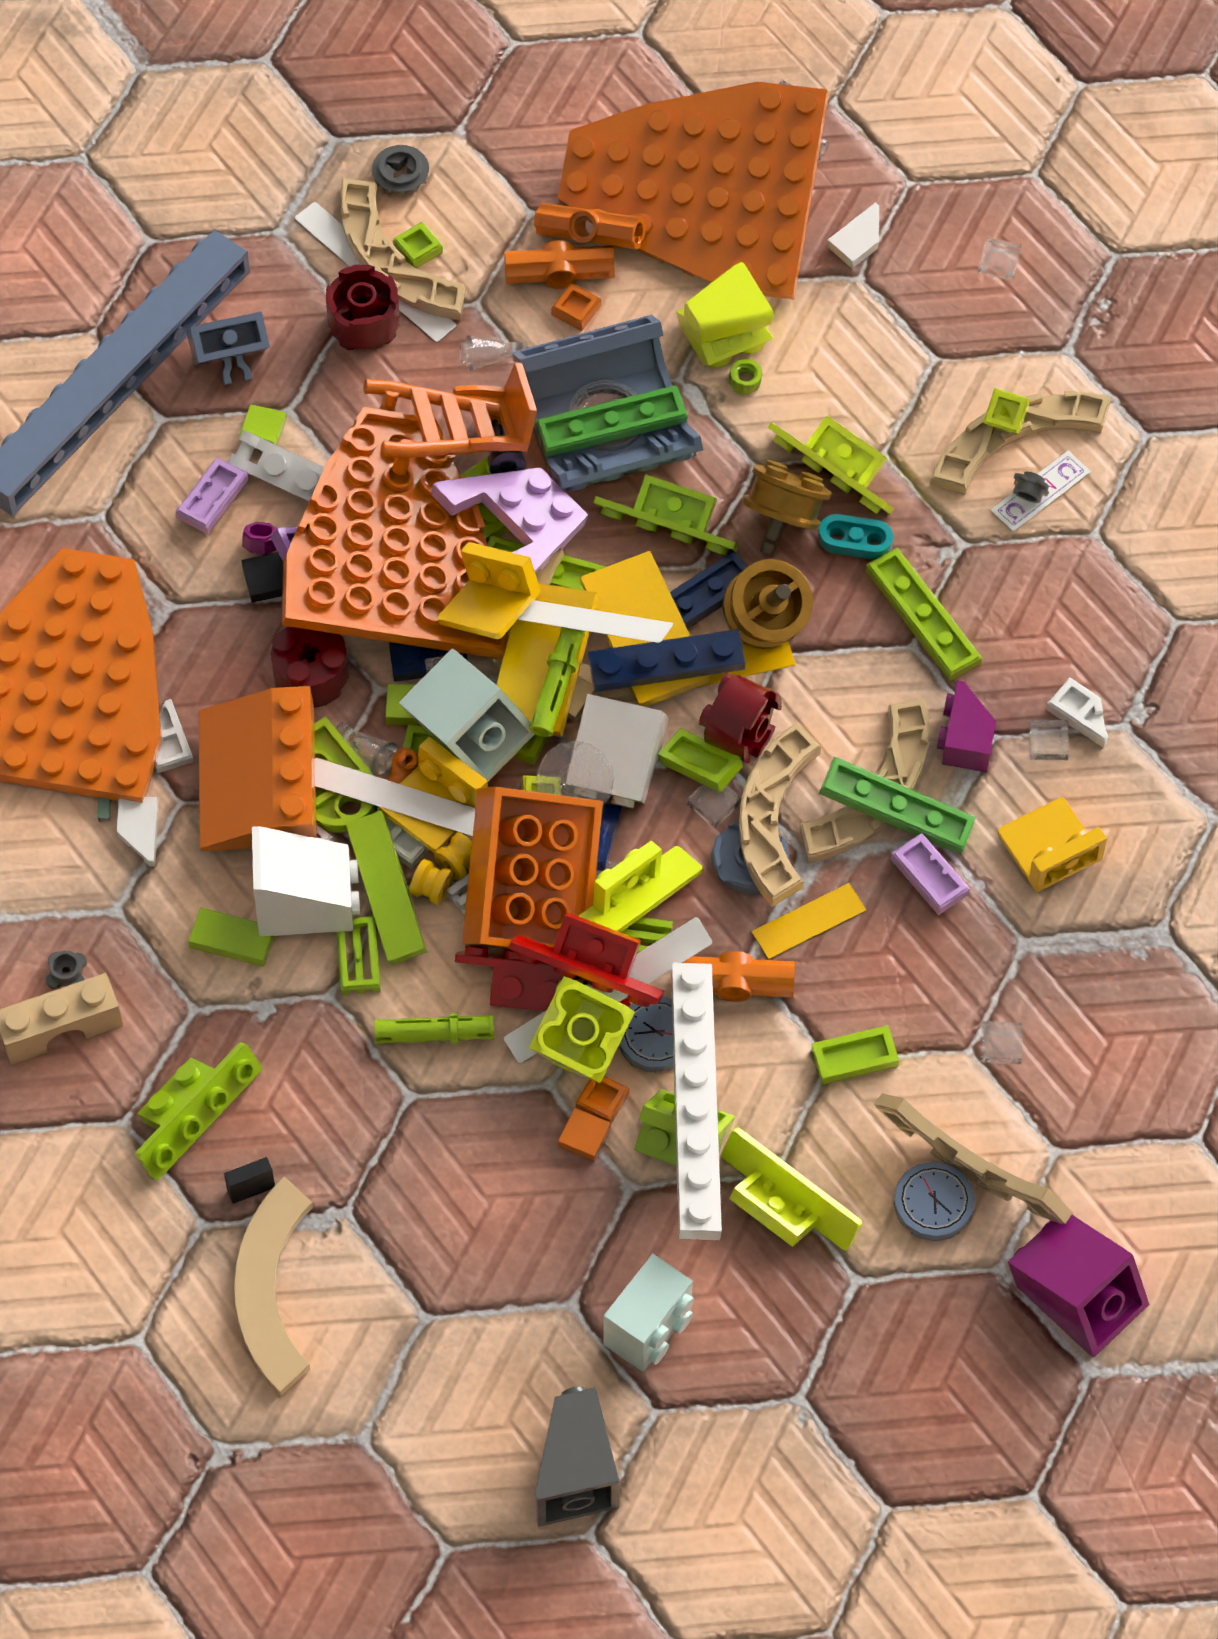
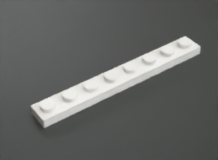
M672 963L671 995L679 1239L720 1240L722 1228L712 964Z

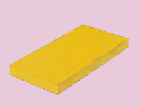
M651 551L580 577L583 589L596 592L598 595L595 610L673 623V626L663 640L690 636ZM605 634L611 648L650 642ZM699 676L629 688L637 705L647 707L710 683V676Z
M538 583L541 592L534 599L535 601L591 610L596 609L598 601L596 592ZM516 620L511 627L496 685L526 718L532 722L549 669L547 664L548 656L550 653H554L561 627ZM585 631V635L582 638L576 657L578 667L575 673H571L563 703L554 726L553 736H563L589 631Z

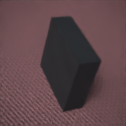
M278 552L241 560L251 603L282 596L283 561Z
M267 1157L224 1173L227 1192L232 1204L268 1191L275 1186L273 1170Z

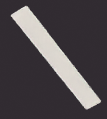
M313 202L295 216V219L349 267L360 265L348 244L343 225L318 203ZM399 300V310L436 342L457 326L451 319L424 312Z
M535 600L517 619L660 643L673 626L671 622Z
M315 758V786L473 836L475 808Z
M693 918L637 953L629 977L649 984L670 971L672 963H682L710 946L712 939L699 918ZM590 983L586 985L618 1002L628 996L614 989L613 992L608 993L593 988ZM546 1011L504 1037V1041L518 1063H522L537 1054L529 1049V1046Z

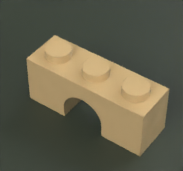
M107 973L0 1009V1038L10 1065L47 1053L48 1042L61 1033L80 1030L83 1031L85 1038L88 1039L123 1026L119 1005Z

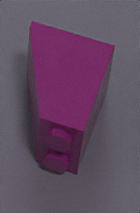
M1071 1215L1066 1224L1054 1221L1047 1222L1042 1230L1024 1247L1019 1248L1008 1261L1016 1287L1092 1357H1095L1150 1305L1133 1254L1073 1215Z

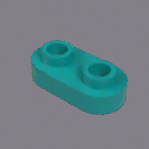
M833 514L822 520L819 527L818 540L822 548L830 553L875 560L891 551L893 532L889 525L880 520ZM834 535H839L843 539L836 540L831 537ZM876 541L879 545H869L868 542Z

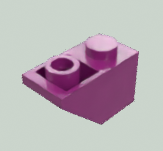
M957 680L955 694L947 693L943 716L950 717L948 727H940L937 749L944 750L943 765L987 773L996 720L966 682Z

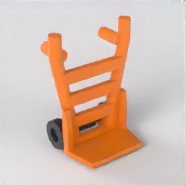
M522 363L514 364L505 387L484 385L454 386L453 393L395 381L365 379L363 386L364 394L383 395L380 410L394 412L398 397L412 400L423 442H412L403 439L400 442L383 441L381 444L382 456L395 457L392 470L396 474L404 475L407 473L411 458L491 452L488 457V467L491 474L519 471L526 468V461L522 451L527 452L537 409ZM430 404L441 406L451 440H440ZM460 410L471 412L478 435L477 438L467 437Z

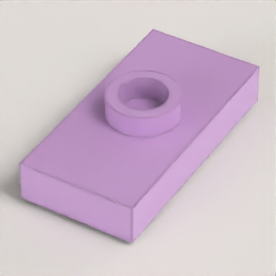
M216 457L176 510L177 519L208 535L248 482V473Z
M922 833L891 853V861L938 915L969 895L970 888Z

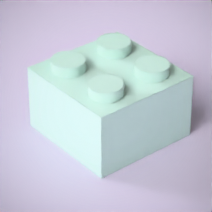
M652 1254L604 1314V1346L641 1372H644L651 1362L655 1365L658 1364L669 1348L667 1341L675 1331L679 1334L682 1333L693 1317L691 1312L694 1302L692 1297L693 1281L655 1254Z

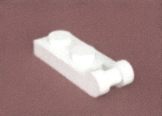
M243 430L238 439L241 441V444L236 454H231L228 463L263 481L310 501L324 467ZM255 448L263 452L258 464L249 461Z

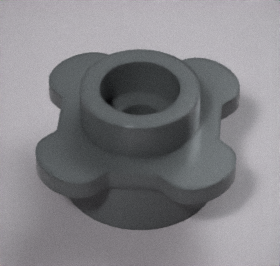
M1028 471L1024 472V474H1014L1015 487L1013 493L1019 498L1033 503H1040L1043 496H1048L1049 485L1045 483V479L1042 476Z
M60 951L54 952L48 957L50 974L46 976V983L50 988L56 989L59 986H69L85 980L82 976L83 967L87 964V960L83 954ZM69 968L70 971L69 973H63V969Z

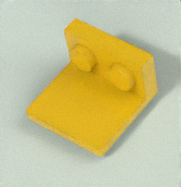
M468 542L460 552L469 581L437 617L439 624L493 639H501L541 592L531 557Z
M428 737L419 746L418 767L400 784L475 808L477 788H486L488 781L431 737ZM379 806V811L382 810L387 818L433 853L440 847L445 846L457 832Z
M1063 797L1033 810L998 829V836L1036 893L1103 860L1107 837L1100 827L1089 832L1085 830Z

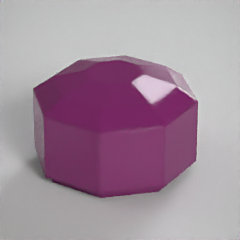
M255 522L245 526L242 533V547L252 554L260 555L276 551V547L271 539L276 527L265 522Z

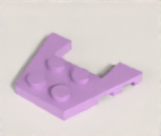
M541 467L440 481L433 484L431 495L451 516L482 502L524 544V547L512 553L531 557L535 574L538 570L542 571L557 550L561 551L585 526L588 514Z

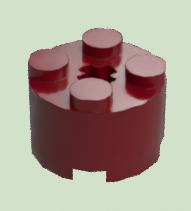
M353 265L339 271V277L326 288L327 319L332 335L339 341L340 346L347 350L372 349L391 343L396 337V331L400 322L398 287L393 277L390 275L387 277L385 274L375 271V266Z
M289 626L275 634L272 640L270 655L276 688L310 686L314 708L326 706L336 700L341 695V689L349 677L347 650L343 637L340 634Z
M727 673L719 683L718 695L713 705L707 704L701 713L699 725L705 727L704 742L741 757V761L747 764L750 763V755L758 758L768 745L776 726L770 724L774 709L781 710L782 697L779 693L740 675L734 676Z

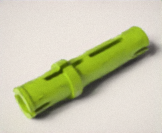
M561 627L554 653H550L548 656L547 664L549 669L532 722L529 725V730L538 736H553L554 726L563 703L571 673H575L578 667L576 657L582 638L585 635L583 630Z
M450 1013V1017L375 1019L374 1021L376 1045L451 1041V1045L459 1044V1041L495 1040L494 1014L458 1016V1013Z

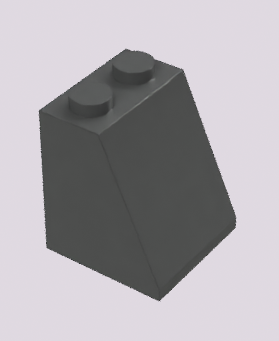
M582 1386L572 1387L554 1398L535 1491L538 1527L619 1508L620 1481L596 1387L586 1389Z

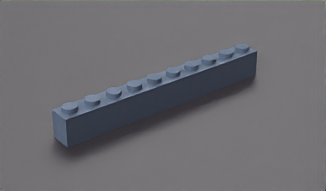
M213 230L205 239H200L184 261L176 263L170 270L168 277L159 286L153 287L147 293L145 300L135 310H131L125 315L121 325L111 335H106L100 341L97 349L87 359H83L77 364L73 374L63 384L60 383L55 386L49 398L39 408L33 409L28 414L25 423L15 433H10L5 437L0 447V508L14 516L188 337L186 330L189 327L199 325L250 273L248 251L216 230Z

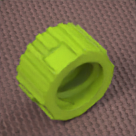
M741 359L733 363L729 374V384L734 389V392L749 395L760 388L762 369L757 362ZM746 372L749 373L753 377V379L750 381H742L739 379L738 374Z

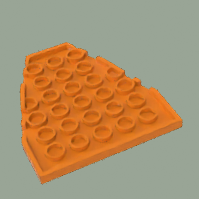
M752 82L644 104L571 129L569 131L558 200L564 206L589 210L600 209L609 213L642 217L643 223L646 226L645 237L640 248L634 250L659 262H667L681 269L683 273L689 276H697L712 283L732 266L743 262L764 296L794 300L829 96L828 90ZM588 218L587 221L593 224L592 220Z
M363 407L354 424L347 431L340 445L327 461L283 560L282 625L450 651L453 648L458 653L503 659L507 646V632L501 639H493L440 625L437 618L469 581L460 551L468 542L488 547L483 534L486 526L478 504L451 516L431 495L433 484L436 482L466 478V476L460 477L453 463L455 455L411 458L407 473L404 475L396 474L392 470L395 457L382 456L381 444L383 441L400 442L403 439L412 442H423L416 415ZM434 419L440 440H444L443 432L437 420Z
M61 548L0 613V781L96 798H107L114 801L125 799L143 803L154 771L156 756L161 747L162 728L160 724L154 634L135 559Z

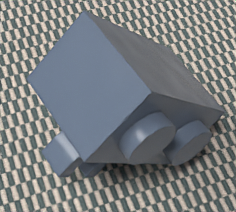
M262 311L196 325L186 330L194 366L221 360L224 364L222 370L223 385L232 384L230 371L233 368L231 363L232 357L235 359L236 367L243 373V380H251V371L244 362L243 355L270 348Z

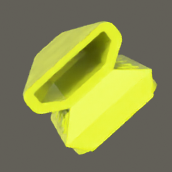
M743 262L732 266L685 303L684 308L676 311L680 328L703 366L724 367L730 363L733 355L740 352L746 354L757 353L763 348L765 342L774 339L766 327L773 321V310Z
M564 976L556 987L555 995L529 1049L542 1055L546 1061L572 1074L581 1075L601 1083L635 1011L576 980Z

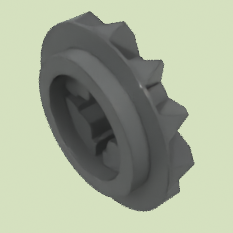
M407 145L388 147L381 151L373 161L372 175L377 183V187H383L387 194H390L392 191L399 192L403 197L407 191L412 190L417 193L419 186L427 183L429 173L428 160L421 151ZM407 163V174L402 173L400 177L395 178V170H401Z

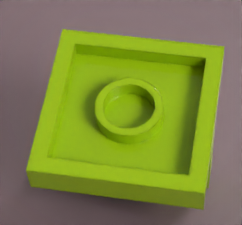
M661 1088L643 1105L639 1121L643 1123L634 1150L677 1166L674 1093ZM717 1109L718 1146L720 1151L724 1137L731 1131L735 1116Z

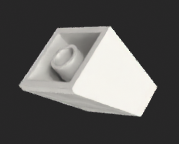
M587 694L566 781L568 786L575 788L574 795L596 800L597 794L600 793L612 796V804L628 808H634L635 802L645 804L669 717L661 710Z
M260 826L252 827L253 890L259 936L353 931V915H360L359 891H352L351 884L359 883L358 863L357 860H350L348 845Z

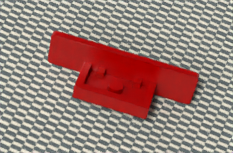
M569 912L564 915L554 947L521 935L511 940L509 949L517 952V958L531 964H539L541 961L554 966L553 971L561 976L576 978L577 975L590 980V985L600 991L611 993L614 989L627 994V1000L636 1005L649 1007L650 1004L656 1005L663 998L665 992L662 989L629 977L641 940Z
M466 945L465 952L458 951L455 954V962L493 966L490 1006L546 1011L555 995L559 981L564 977L553 971L554 966L541 961L539 964L527 963L517 958V952L510 949H505L503 956L488 954V947Z

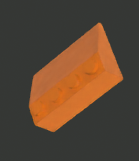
M310 686L270 688L199 710L200 851L252 849V827L258 826L317 838L314 704Z
M503 787L477 788L462 944L509 949L511 940L521 935L554 947L564 915L569 912L579 916L593 906L603 801Z

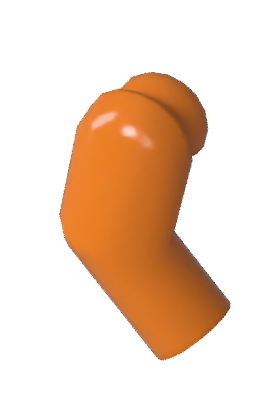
M404 747L396 751L392 758L391 773L387 779L388 781L400 784L417 767L418 755L413 749Z

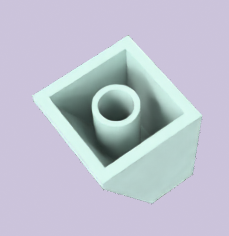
M453 648L399 702L414 720L438 743L487 781L534 735L529 730L531 722L507 695Z

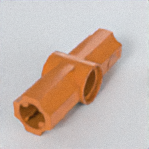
M540 203L534 216L536 234L573 239L580 243L593 242L639 249L645 237L646 226L643 223L642 217L609 213L600 209L589 210ZM588 218H590L593 222V231L591 234H589L586 230V221Z
M558 240L547 243L540 250L504 252L506 284L545 282L551 288L564 289L570 283L575 284L577 280L615 278L614 249L612 245L574 247L570 242Z
M729 951L722 953L718 958L692 956L682 962L712 964L713 994H717L719 998L726 1001L741 1002L750 999L751 996L793 998L794 961L755 960L747 953Z

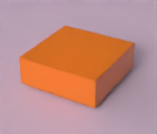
M570 283L552 306L551 315L583 331L601 307V298Z
M606 1076L603 1077L601 1083L589 1079L575 1102V1108L612 1124L627 1099L630 1088Z
M574 1108L558 1140V1147L595 1162L611 1129V1122Z

